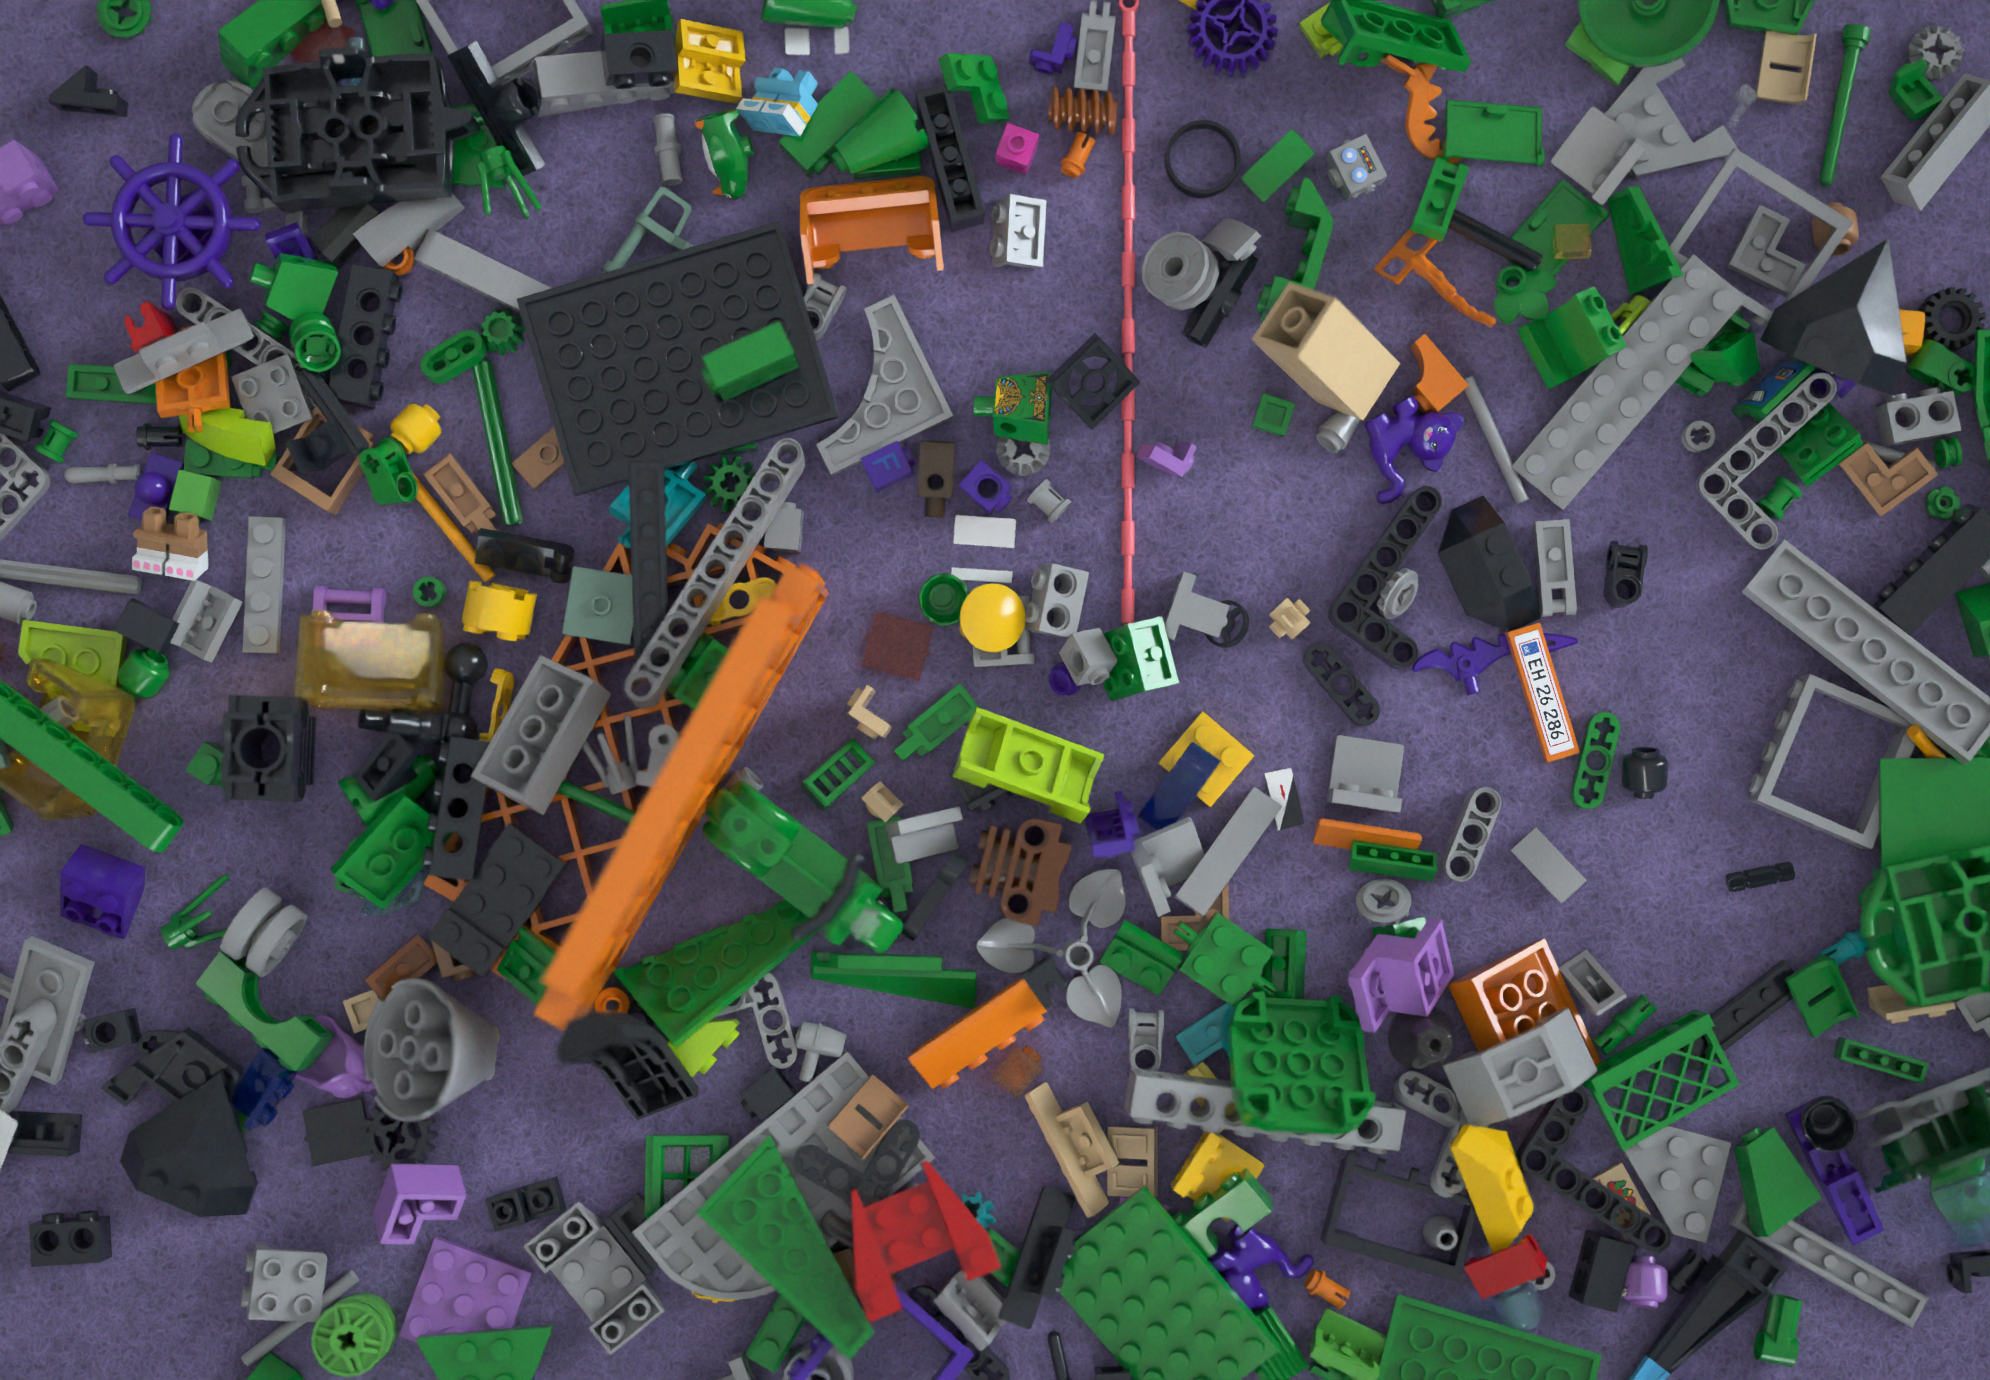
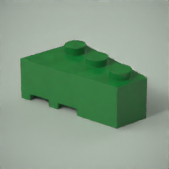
M258 0L218 30L222 65L239 82L254 89L264 77L263 68L276 67L310 32L317 30L323 24L325 12L321 0Z

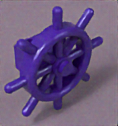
M173 133L169 136L168 162L153 164L135 172L122 157L118 155L112 156L109 160L110 166L125 181L116 195L112 212H87L82 217L84 224L88 226L111 227L115 243L123 255L104 274L105 282L115 284L130 269L135 267L150 277L162 280L161 306L165 310H172L175 307L176 281L190 280L209 271L223 287L231 288L235 283L234 278L219 261L230 244L233 231H258L261 228V221L258 218L233 217L228 198L221 189V186L240 169L239 162L235 159H230L209 177L201 170L182 163L183 138L178 133ZM181 180L199 186L194 192L192 191L180 197ZM167 181L166 203L151 190V187ZM141 198L153 211V214L133 213L137 201ZM208 198H209L210 201H211L213 210H212L211 207L205 202ZM131 227L147 228L148 232L142 236L143 239L135 244ZM153 249L163 259V264L153 262L145 256Z

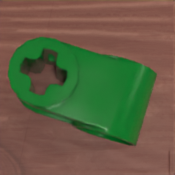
M1923 340L1922 347L1915 353L1906 368V372L1912 378L1932 388L1940 387L1941 393L1954 391V396H1958L1963 392L1974 389L1975 366L1952 353L1944 345L1933 340Z
M385 437L378 442L375 448H367L360 453L359 463L365 473L375 502L386 506L411 502L416 498L418 493L417 481L411 472L405 457L404 448L400 442L392 437Z

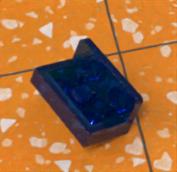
M260 1049L240 1081L235 1097L234 1106L249 1117L244 1125V1128L248 1131L260 1125L265 1127L276 1117L278 1103L285 1099L293 1090L295 1084L292 1081L299 1072L291 1071L282 1066L278 1061L279 1056L271 1049Z

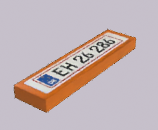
M1540 622L1505 632L1544 761L1549 763L1580 753Z

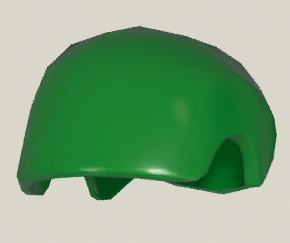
M940 573L933 575L922 584L918 596L920 609L927 619L938 626L957 624L960 621L962 604L968 596L969 590L961 579L952 574Z

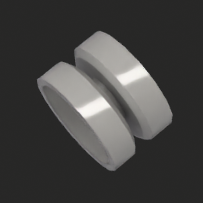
M262 888L236 915L222 939L220 949L234 960L246 957V967L258 976L265 977L273 971L289 952L305 927L307 914L294 905H288L281 909L282 897L269 888Z

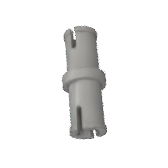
M659 114L653 118L657 141L654 151L655 155L659 157L661 184L665 186H674L683 182L679 159L682 149L681 144L677 143L675 116L672 114Z

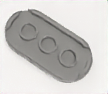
M226 81L227 83L221 84L216 82L202 89L192 104L193 122L199 134L207 142L237 161L236 147L249 146L253 161L260 167L268 166L265 113H259L252 119L249 129L250 136L237 137L235 135L237 115L253 92V89L238 81ZM308 135V140H314L312 135ZM292 173V174H282V175H283L284 177H286V176H298V175H301V174H303V173Z

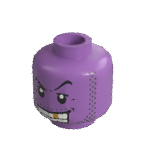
M1634 1256V1263H1630L1622 1297L1629 1300L1632 1307L1658 1308V1303L1664 1302L1667 1298L1666 1268L1655 1264L1654 1257Z

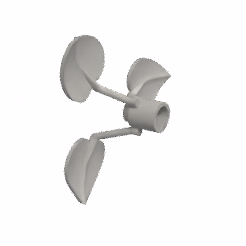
M1117 869L1097 870L1085 875L1075 883L1069 894L1068 906L1072 913L1083 917L1081 920L1079 939L1072 938L1067 940L1062 949L1033 943L1035 931L1031 925L1015 922L1004 917L995 922L977 941L976 948L990 965L1007 973H1021L1030 969L1034 963L1033 950L1062 957L1070 967L1080 970L1082 974L1081 976L1074 977L1066 989V1002L1071 1011L1084 1020L1099 1023L1110 1028L1113 1027L1121 1008V984L1116 973L1103 964L1095 965L1087 971L1088 966L1093 960V951L1086 942L1088 940V921L1098 928H1106L1117 923L1122 917L1126 905V896L1121 872Z

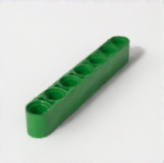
M0 681V738L142 845L155 852H165L184 825L183 818L175 810L10 686Z

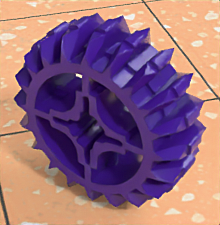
M1197 0L1195 4L1197 11H1191L1189 19L1193 23L1188 24L1186 29L1187 33L1193 35L1188 39V45L1197 47L1193 53L1194 58H1201L1205 55L1206 57L1202 64L1204 68L1214 63L1216 64L1214 73L1219 75L1222 67L1227 68V76L1229 78L1233 77L1235 68H1238L1242 76L1246 75L1248 71L1247 64L1253 70L1259 69V60L1266 62L1269 59L1270 54L1267 50H1274L1276 42L1272 38L1278 35V28L1272 26L1276 23L1277 16L1267 14L1271 10V4L1264 3L1260 5L1261 0ZM1235 7L1234 11L1229 15L1217 14L1216 17L1212 16L1219 9ZM1245 11L1256 21L1259 33L1255 32L1254 27L1249 26L1245 22ZM1238 18L1236 25L1238 29L1232 35L1230 42L1227 43L1229 35L1227 31L1231 25L1233 26L1235 19ZM1205 28L1211 29V33L1219 37L1221 41L1220 50L1209 41ZM1249 44L1254 45L1246 52L1229 54L1236 45H1245L1247 47Z

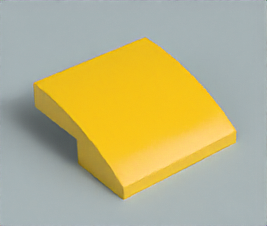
M680 19L677 25L675 40L678 70L674 79L675 93L737 104L742 99L740 67L745 62L743 31Z

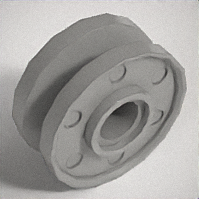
M1184 232L1164 235L1153 243L1146 253L1141 267L1142 281L1147 291L1168 307L1179 310L1196 307L1206 300L1215 288L1219 275L1218 261L1213 251L1190 233Z

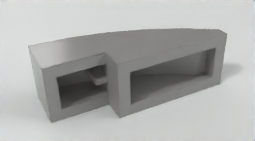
M453 193L452 197L402 201L371 219L354 232L353 235L370 256L383 267L406 247L409 246L414 251L422 244L429 229L437 232L465 208Z

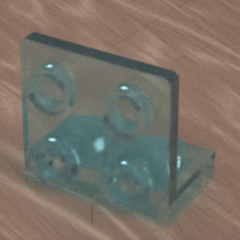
M1987 1154L1985 1157V1167L1981 1174L1934 1188L1932 1191L1933 1198L1963 1248H1970L1990 1242V1154Z

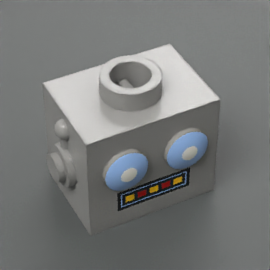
M1367 134L1354 140L1347 139L1343 141L1341 146L1332 149L1326 158L1330 167L1327 170L1330 182L1335 189L1340 187L1346 201L1357 198L1360 194H1371L1387 178V174Z

